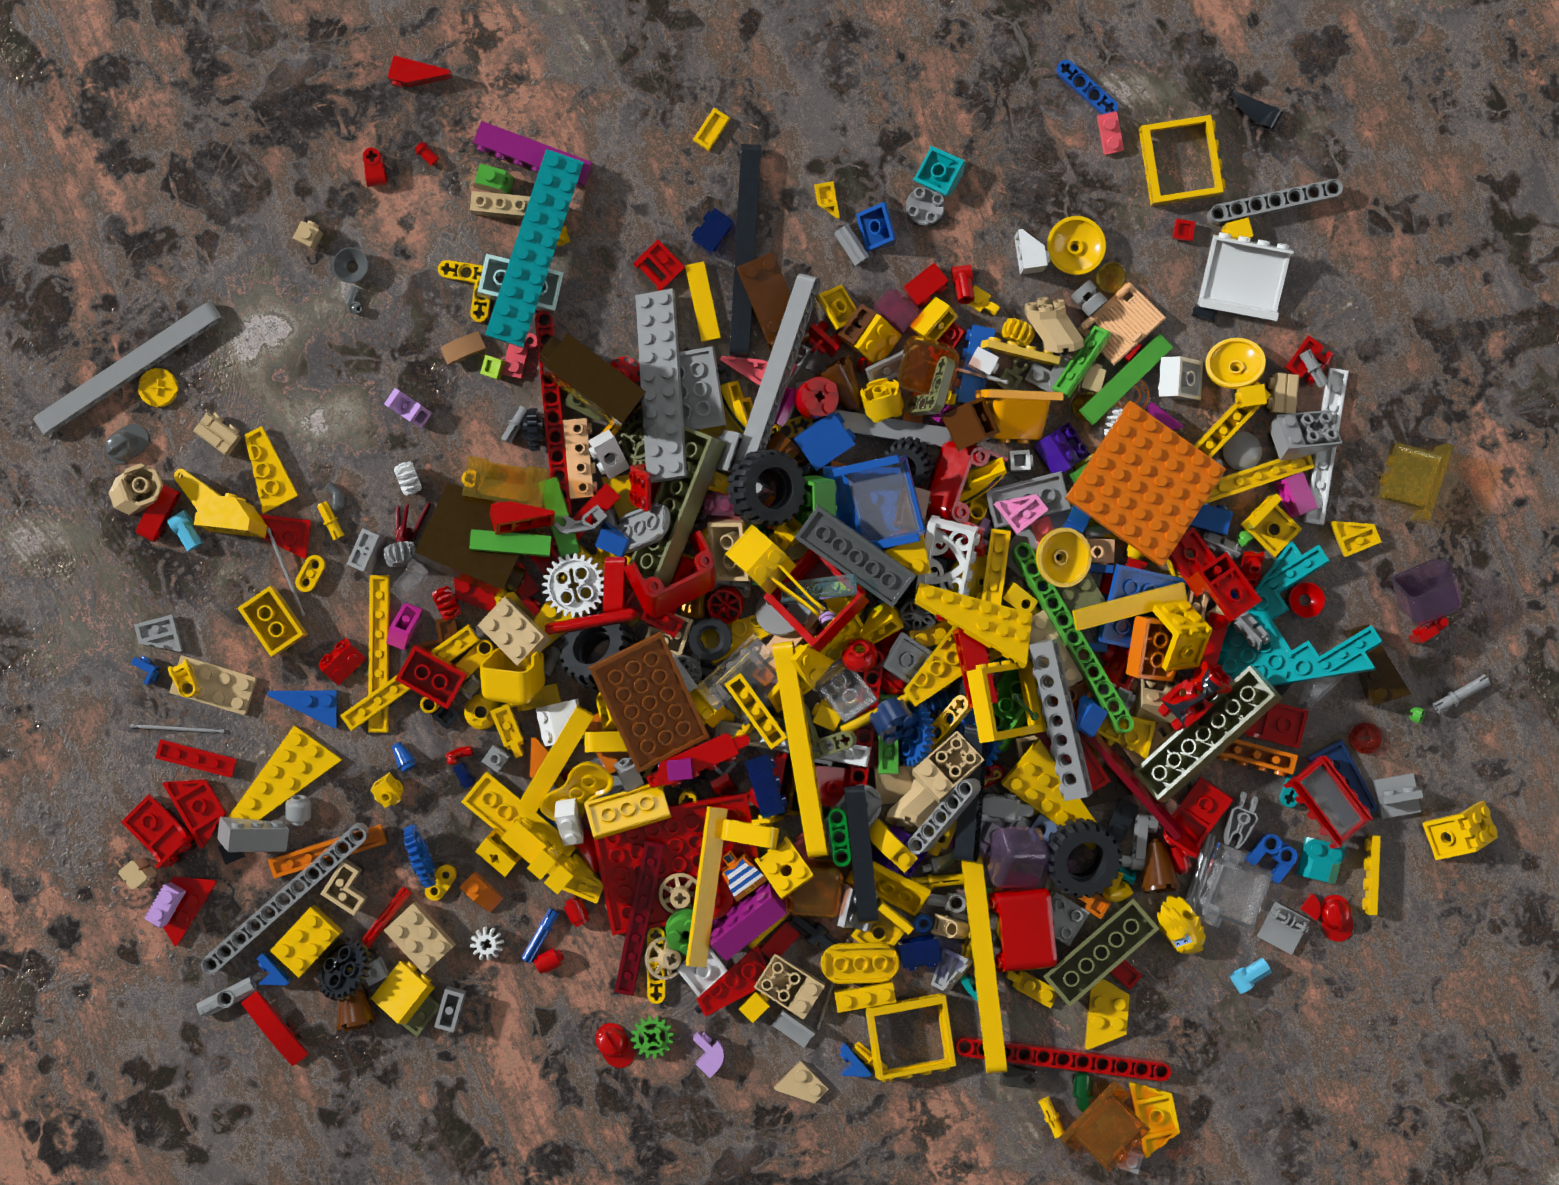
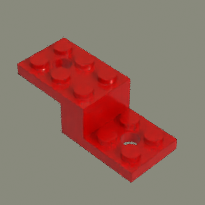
M1192 528L1182 536L1169 556V560L1196 597L1207 591L1229 622H1232L1262 601L1230 555L1225 552L1216 558L1195 528ZM1186 550H1190L1194 557H1187ZM1231 591H1235L1238 594V600L1231 597Z

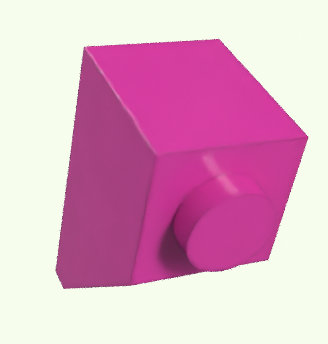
M404 602L389 628L386 643L405 650L413 636L423 609Z

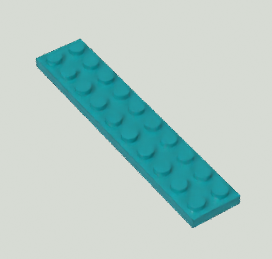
M546 149L485 336L523 349L584 163L583 161Z

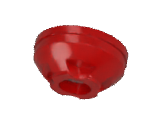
M1304 582L1296 585L1291 590L1288 602L1291 610L1296 615L1302 618H1311L1322 611L1325 605V596L1319 586L1311 582ZM1303 594L1307 595L1310 599L1307 606H1302L1299 603V597Z
M856 638L844 645L841 658L843 664L849 670L865 672L874 667L877 662L878 653L871 641ZM856 646H863L865 651L863 653H856L854 648Z

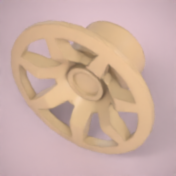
M675 873L667 877L659 889V899L662 906L672 914L678 911L679 908L686 906L693 909L690 897H693L695 891H689L688 889L692 882L697 885V880L686 873ZM678 877H686L690 880L684 886H681ZM675 878L676 887L672 888L667 886L666 883ZM663 889L671 893L665 900L662 895ZM671 902L676 907L675 910L669 908L666 903Z
M666 936L659 937L651 942L645 954L647 970L653 977L661 980H668L677 976L679 972L676 970L672 973L671 970L676 969L685 960L684 955L680 956L676 950L670 949ZM665 940L663 950L660 949L657 945H655L656 943ZM652 948L658 953V957L649 958ZM649 962L659 963L655 971L651 969ZM665 968L668 975L660 976L658 973Z

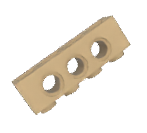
M472 191L470 211L473 215L523 220L530 196Z

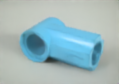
M185 509L167 519L170 528L178 535L188 552L203 544L193 526L194 522Z
M1260 958L1246 968L1237 969L1229 977L1238 992L1242 994L1253 988L1256 982L1271 974L1272 971L1266 961Z

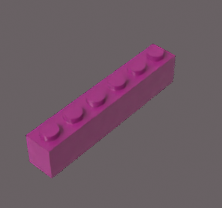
M484 121L480 122L473 141L477 151L484 154L491 152L495 154L496 158L503 161L510 159L514 161L513 164L522 168L526 165L531 167V170L535 173L539 172L546 149L583 161L584 163L575 188H579V186L585 188L593 167L591 161Z

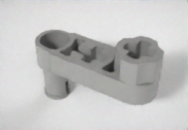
M1136 814L1132 853L1130 856L1122 855V859H1119L1122 862V867L1143 871L1148 833H1156L1158 829V821L1153 815Z

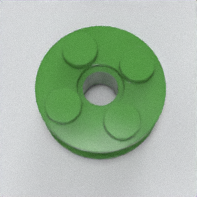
M681 909L674 912L668 918L665 927L669 947L684 956H687L693 909Z

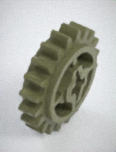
M639 413V416L633 415V421L629 420L627 422L628 427H623L625 432L620 434L623 437V440L619 442V444L623 445L621 451L625 453L624 457L628 460L627 463L632 465L646 464L643 413Z

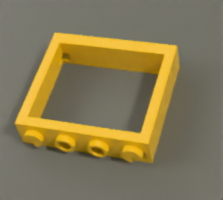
M1211 115L1142 125L1139 128L1151 206L1220 196L1224 192L1226 184L1225 179L1221 178L1220 172L1223 168L1221 158L1218 159L1217 153L1219 151V141L1215 139L1214 135L1216 123L1215 120H1212ZM1205 124L1215 187L1161 196L1151 132Z
M1013 660L1001 661V665L1000 662L988 663V667L986 664L976 665V670L967 671L980 743L1046 731V722L1042 715V700L1037 694V687L1039 686L1037 679L1033 676V660L1027 661L1025 668L1020 667L1015 660L1014 663ZM1018 669L1028 726L997 732L987 674Z
M937 993L865 1008L875 1078L882 1080V1082H891L896 1077L908 1079L912 1078L913 1074L928 1075L932 1073V1070L939 1069L940 1072L949 1070L950 1067L956 1066L946 995ZM936 1005L944 1059L882 1070L874 1016Z

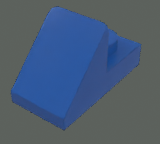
M1073 505L1063 528H1071L1082 534L1084 529H1086L1090 516Z
M603 522L595 546L619 557H624L630 539L611 523Z
M1083 695L1079 698L1076 729L1091 738L1094 737L1108 711L1100 707L1096 701Z
M267 951L257 958L260 968L270 973L259 983L260 985L286 986L292 981L291 977Z
M846 1042L839 1046L840 1056L846 1063L848 1061L851 1062L840 1072L842 1076L870 1077L872 1075L870 1069Z

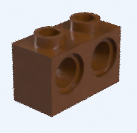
M861 303L838 334L843 344L859 353L860 351L854 345L877 313Z

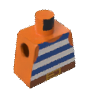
M730 850L722 856V859L727 864L722 869V874L737 902L768 880L760 867L745 853L736 858Z

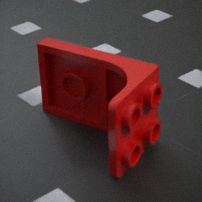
M646 464L630 465L629 481L631 483L629 498L631 504L645 512H650L651 504L655 499L661 482H650V473L646 471Z
M1277 703L1243 734L1299 749L1309 711Z
M1200 776L1171 814L1184 829L1182 836L1178 840H1174L1164 828L1165 841L1173 847L1176 845L1182 849V853L1187 857L1197 859L1204 839L1231 804L1233 797Z
M148 794L121 821L152 853L158 862L155 865L157 869L171 867L179 859L177 856L182 852L185 853L193 845L191 843L194 840L193 836L152 794Z

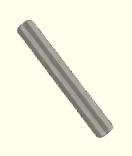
M1208 833L1201 845L1185 899L1192 909L1196 906L1216 839V835Z

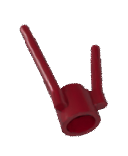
M430 503L426 504L413 532H411L412 528L406 527L409 504L405 505L402 526H400V506H396L395 541L411 542V539L415 540L416 534L431 505Z

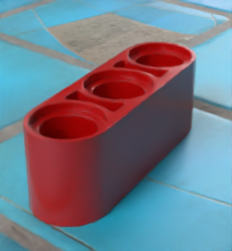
M162 483L163 487L156 502L147 507L136 529V534L152 542L157 541L167 523V519H169L181 495L179 491Z
M626 557L605 558L604 613L626 609L627 576L623 567L627 566Z

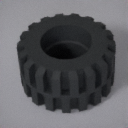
M908 436L906 439L902 437L896 440L882 457L899 454V457L907 455V457L912 459L916 465V471H911L914 487L917 488L924 484L935 467L933 462L935 456L931 455L932 449L926 447L927 443L925 441L921 443L919 438L913 440V436ZM896 463L882 467H900V464Z

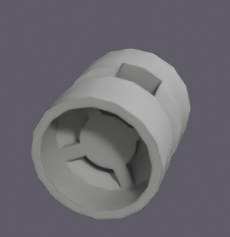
M1090 279L1070 296L1077 304L1082 305L1081 309L1088 317L1108 300L1101 292L1096 291L1097 287ZM1090 292L1093 296L1088 301H1085L1083 297Z

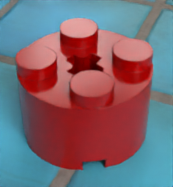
M814 377L805 381L795 390L793 397L794 406L801 413L800 415L810 420H816L832 413L837 407L839 400L836 384L824 377Z

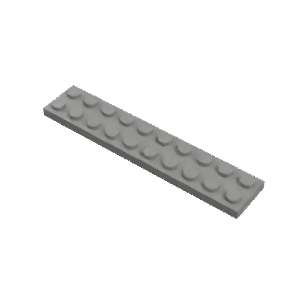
M667 289L635 295L641 388L646 391L645 397L642 400L646 471L650 473L651 483L687 478L675 291Z

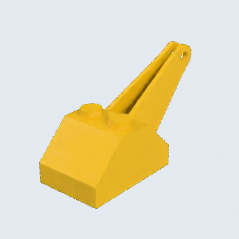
M178 469L174 473V479L198 511L195 514L194 525L215 533L266 537L267 525L254 506L246 503V499L238 498L237 495L225 493V496H222L184 469Z
M751 525L725 553L729 559L769 595L778 587L819 617L820 614L813 607L781 584L788 576L822 612L825 610L789 574L797 565L755 526Z

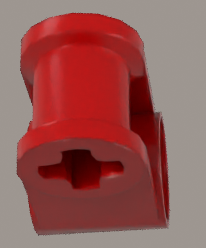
M367 148L363 152L367 187L386 185L387 176L382 155L375 148ZM371 154H374L376 156V158H374V162H371V160L368 159L371 158Z

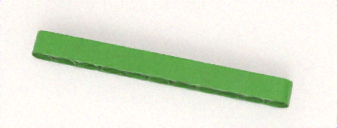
M1019 543L1011 553L1014 563L1034 597L1039 601L1040 607L1047 613L1100 707L1108 711L1106 719L1113 731L1119 735L1130 732L1134 727V721L1082 632L1075 629L1074 619L1056 588L1041 576L1033 549L1027 543ZM1023 549L1026 552V557H1020L1017 550ZM1028 566H1033L1036 569V574H1030L1027 570ZM1038 583H1043L1046 586L1045 592L1038 589ZM1048 600H1053L1056 603L1055 609L1048 606ZM1058 617H1063L1066 620V626L1058 623ZM1069 634H1073L1076 637V643H1071L1068 640ZM1079 651H1083L1086 654V660H1081L1078 657ZM1089 668H1093L1096 671V678L1089 675ZM1100 685L1106 688V695H1102L1099 692L1098 688ZM1109 703L1116 705V712L1110 711ZM1120 720H1124L1127 723L1126 730L1120 728Z

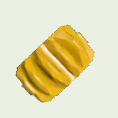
M1008 318L1003 325L1001 335L1005 340L1019 343L1020 346H1029L1033 341L1036 330L1032 325L1022 320Z

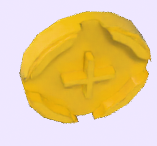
M153 368L141 376L138 392L142 400L148 405L165 407L171 404L177 397L179 390L178 382L175 376L168 370Z

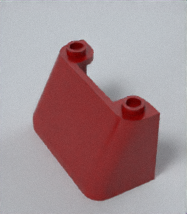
M1028 886L989 892L988 905L993 912L999 913L1002 952L997 953L994 959L996 972L1055 967L1057 954L1049 891L1046 888Z

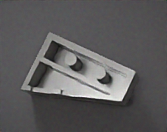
M220 817L217 839L227 852L286 851L289 828L280 820L262 821Z

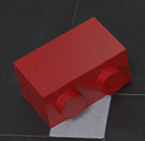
M934 262L903 286L902 290L916 307L920 305L924 307L932 301L931 296L935 293L939 295L948 288L946 285L949 280Z

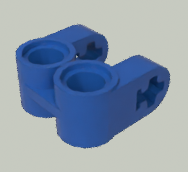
M1265 833L1246 855L1245 860L1254 866L1267 853L1278 862L1268 878L1275 884H1278L1296 863L1298 854L1294 848L1290 847L1278 836ZM1272 838L1274 840V846L1268 849L1266 846V842L1268 839ZM1288 850L1290 857L1284 861L1282 853Z

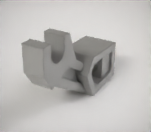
M596 505L582 517V520L575 521L564 515L562 519L566 522V525L560 526L557 522L554 524V527L560 534L564 535L594 531L606 519L607 515ZM590 515L597 521L593 525L585 522Z

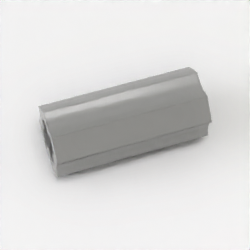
M848 224L835 232L834 235L855 267L869 258L868 253Z

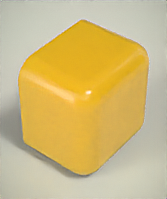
M500 648L493 650L480 664L483 697L489 701L520 705L528 704L545 685L543 653L540 652L538 654L535 651L531 655L530 664L526 668L517 666Z

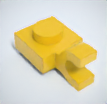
M975 285L973 287L975 299L967 305L979 313L984 308L995 316L1000 307L989 301L991 298L990 294Z

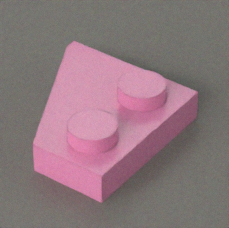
M1037 494L999 501L993 504L1016 534L1049 510Z

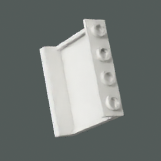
M1219 232V235L1213 234L1197 304L1200 307L1277 321L1279 315L1277 310L1290 256L1294 251L1289 249L1287 244L1278 243L1277 246L1269 245L1270 242L1258 239L1257 243L1250 241L1251 238L1239 236L1236 239L1231 238V234Z

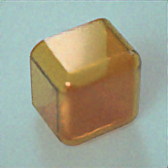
M921 336L909 337L897 371V380L900 387L923 395L929 394L937 363L941 357L946 356L955 361V368L948 389L950 391L956 378V370L960 359L956 348L952 345Z
M803 859L814 874V877L785 897L788 912L793 916L829 919L836 917L840 912L843 873L834 861ZM787 866L784 876H789L792 873L790 866Z

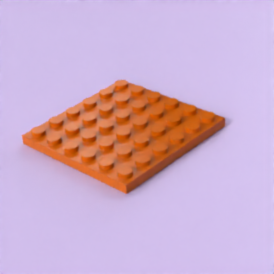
M1129 401L1064 499L1162 567L1226 468L1134 402Z

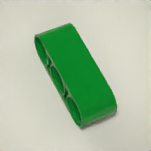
M835 806L828 812L832 854L835 864L843 867L851 861L847 819L843 808ZM840 812L843 817L840 821H834L831 818L832 814ZM837 832H842L845 834L843 840L837 841L834 839V835ZM842 851L847 854V858L845 860H838L836 855Z

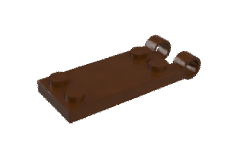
M770 252L736 268L769 349L772 352L791 294L773 252ZM805 330L801 345L810 340L807 330Z

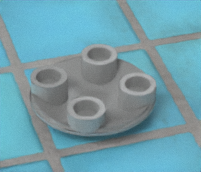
M917 187L907 198L906 212L909 218L919 225L934 224L944 213L945 203L943 196L926 187Z
M1248 432L1235 433L1223 446L1225 463L1240 471L1255 467L1262 456L1260 441Z

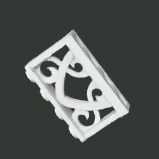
M932 515L928 521L925 543L930 568L937 567L940 575H938V571L918 575L915 592L919 582L923 584L940 583L941 589L948 590L945 586V582L948 581V585L952 589L954 588L952 583H958L959 590L956 593L969 596L970 588L967 587L968 581L971 582L973 570L970 569L971 564L975 563L977 556L974 548L975 545L978 546L980 541L979 527L940 519L939 516ZM938 528L950 530L953 532L949 536L943 531L939 530ZM958 533L965 534L968 537V543L966 545L961 543L963 537L958 538L955 542L953 537ZM936 543H940L941 546L943 543L946 544L942 549L936 547ZM950 548L957 557L959 565L944 574L942 565L933 559V555H941ZM963 572L961 579L958 575Z

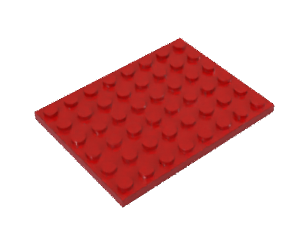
M747 792L670 805L668 808L671 818L594 840L612 935L623 934L627 931L645 839L665 843L647 928L651 929L666 926L668 918L672 915L662 906L659 899V889L662 882L675 873H686L697 880L707 806L728 809L727 819L752 823ZM727 840L723 841L722 856L731 850L736 858L745 853L756 863L755 859L758 857L757 846ZM721 856L718 880L725 883L728 886L722 874V869L726 867L727 864ZM678 877L681 886H684L690 880L686 877ZM675 878L669 880L666 885L675 888ZM694 882L691 883L689 891L696 890ZM663 889L662 893L663 899L665 900L671 895L665 889ZM732 894V906H735L740 900L737 902ZM690 897V902H691L692 905H693V897ZM671 902L666 903L669 908L675 910L676 907ZM686 906V907H684V908H679V910H681V909H690V908H689L688 906Z

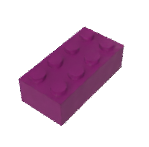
M767 880L752 893L743 897L737 905L731 906L728 913L723 917L712 921L711 946L727 961L787 914L785 898L781 899L769 880Z

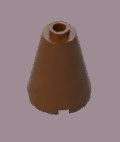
M850 355L846 359L842 357L827 365V371L822 373L820 370L816 373L817 377L827 378L836 384L839 395L838 401L847 411L855 412L863 407L860 394L861 389Z
M1160 839L1148 840L1149 844L1146 846L1145 864L1142 872L1141 893L1150 894L1151 890L1156 893H1164L1181 889V884L1165 842H1161Z
M362 984L360 985L361 992L356 990L355 997L350 995L349 1000L338 1001L337 1032H340L342 1028L344 1031L366 1028V1024H370V1022L371 1026L376 1025L375 1016Z

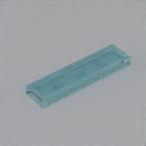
M855 574L797 581L814 600L857 595V575ZM793 582L781 583L804 601H810ZM781 590V602L783 604L798 602Z

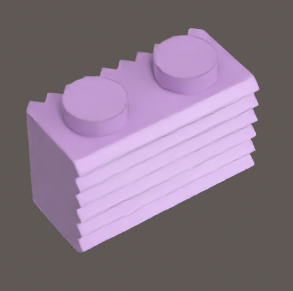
M172 882L162 885L163 888L158 892L159 895L154 899L155 902L150 906L151 909L146 913L147 916H144L145 920L160 928L168 924L186 892Z

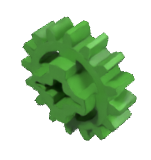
M650 1014L648 1015V1020L642 1017L640 1019L641 1024L635 1023L637 1030L632 1029L631 1032L635 1035L631 1038V1041L636 1042L633 1048H640L639 1055L645 1052L646 1058L653 1054L654 1059H656L657 1053L664 1056L663 1050H670L667 1044H673V1039L669 1038L674 1035V1032L669 1031L671 1024L665 1025L666 1019L664 1018L660 1021L659 1015L652 1019ZM656 1024L655 1027H647L646 1025ZM662 1029L665 1032V1040L661 1037ZM639 1033L644 1036L643 1044L640 1042ZM656 1033V1039H648L649 1034ZM650 1046L658 1047L657 1049H648Z

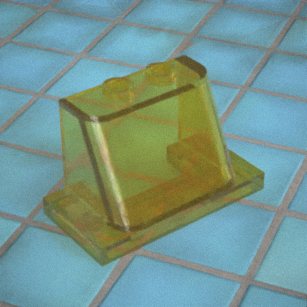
M1399 442L1395 443L1392 455L1390 454L1386 461L1388 466L1386 473H1383L1380 479L1382 486L1377 499L1414 511L1411 521L1417 523L1429 521L1454 445L1445 443L1436 446L1434 451Z
M469 456L462 495L498 502L513 501L542 508L548 469L533 466L523 468L489 462V459Z

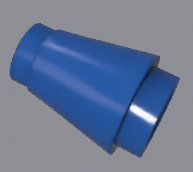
M398 742L391 747L398 769L406 772L416 766V759L402 742Z

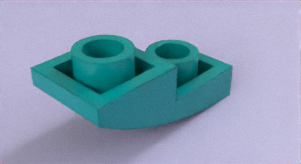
M964 973L960 981L967 992L978 1002L977 990L972 988L975 986L971 975L966 976Z

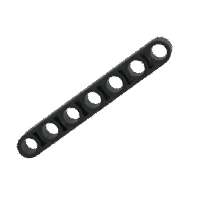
M967 724L964 730V738L981 755L984 761L966 778L977 779L981 785V790L957 818L954 857L955 860L976 863L980 847L988 742L980 743L977 726ZM967 784L966 788L970 792V786Z
M864 785L844 787L858 924L879 922Z

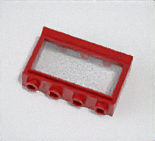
M1326 755L1317 757L1283 785L1285 788L1293 787L1298 794L1295 797L1296 802L1299 804L1304 803L1310 810L1307 813L1308 818L1311 820L1316 819L1322 826L1319 829L1320 834L1323 836L1328 835L1333 841L1329 845L1331 849L1341 847L1352 835L1370 820H1373L1369 809L1362 805L1357 793L1350 789L1345 777L1336 770L1333 761Z

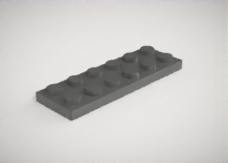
M819 504L795 536V539L892 608L916 577L914 572Z

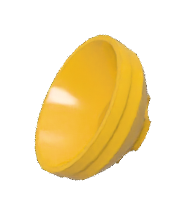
M482 694L475 695L465 705V718L476 729H488L495 725L490 710L499 707L497 701L485 699ZM478 706H483L486 709L485 717L479 718L476 716L475 710Z

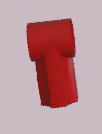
M971 264L951 267L952 283L955 284L958 303L969 304L975 299Z

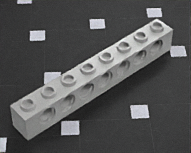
M1053 638L1034 642L1029 645L1028 655L1034 664L1033 676L1037 679L1039 686L1037 687V694L1042 699V715L1046 718L1048 725L1046 726V733L1051 739V754L1056 760L1055 772L1061 782L1059 785L1060 793L1062 796L1064 795L1065 801L1088 797L1093 792L1079 731L1076 729L1077 722L1058 639ZM1042 657L1048 658L1049 666L1043 664ZM1047 676L1053 678L1054 685L1047 683ZM1051 696L1057 697L1058 705L1052 703ZM1056 715H1059L1063 719L1062 724H1059L1056 721ZM1060 735H1064L1067 738V743H1063L1060 740ZM1065 754H1068L1071 757V763L1065 760ZM1069 774L1075 775L1076 782L1069 779Z

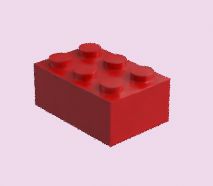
M416 644L395 680L448 709L456 698L469 672L423 646Z

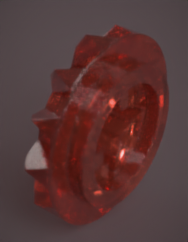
M1364 722L1352 729L1350 743L1357 752L1369 754L1375 752L1380 747L1381 733L1374 724ZM1366 730L1368 736L1374 738L1368 740L1367 744H1365L1364 740L1358 739V737L1365 736Z

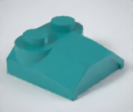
M930 146V150L912 180L943 197H949L954 192L964 173L966 162L963 159Z
M1305 836L1296 874L1335 884L1341 862L1345 858V846L1341 845L1339 848L1331 849L1329 847L1331 842Z

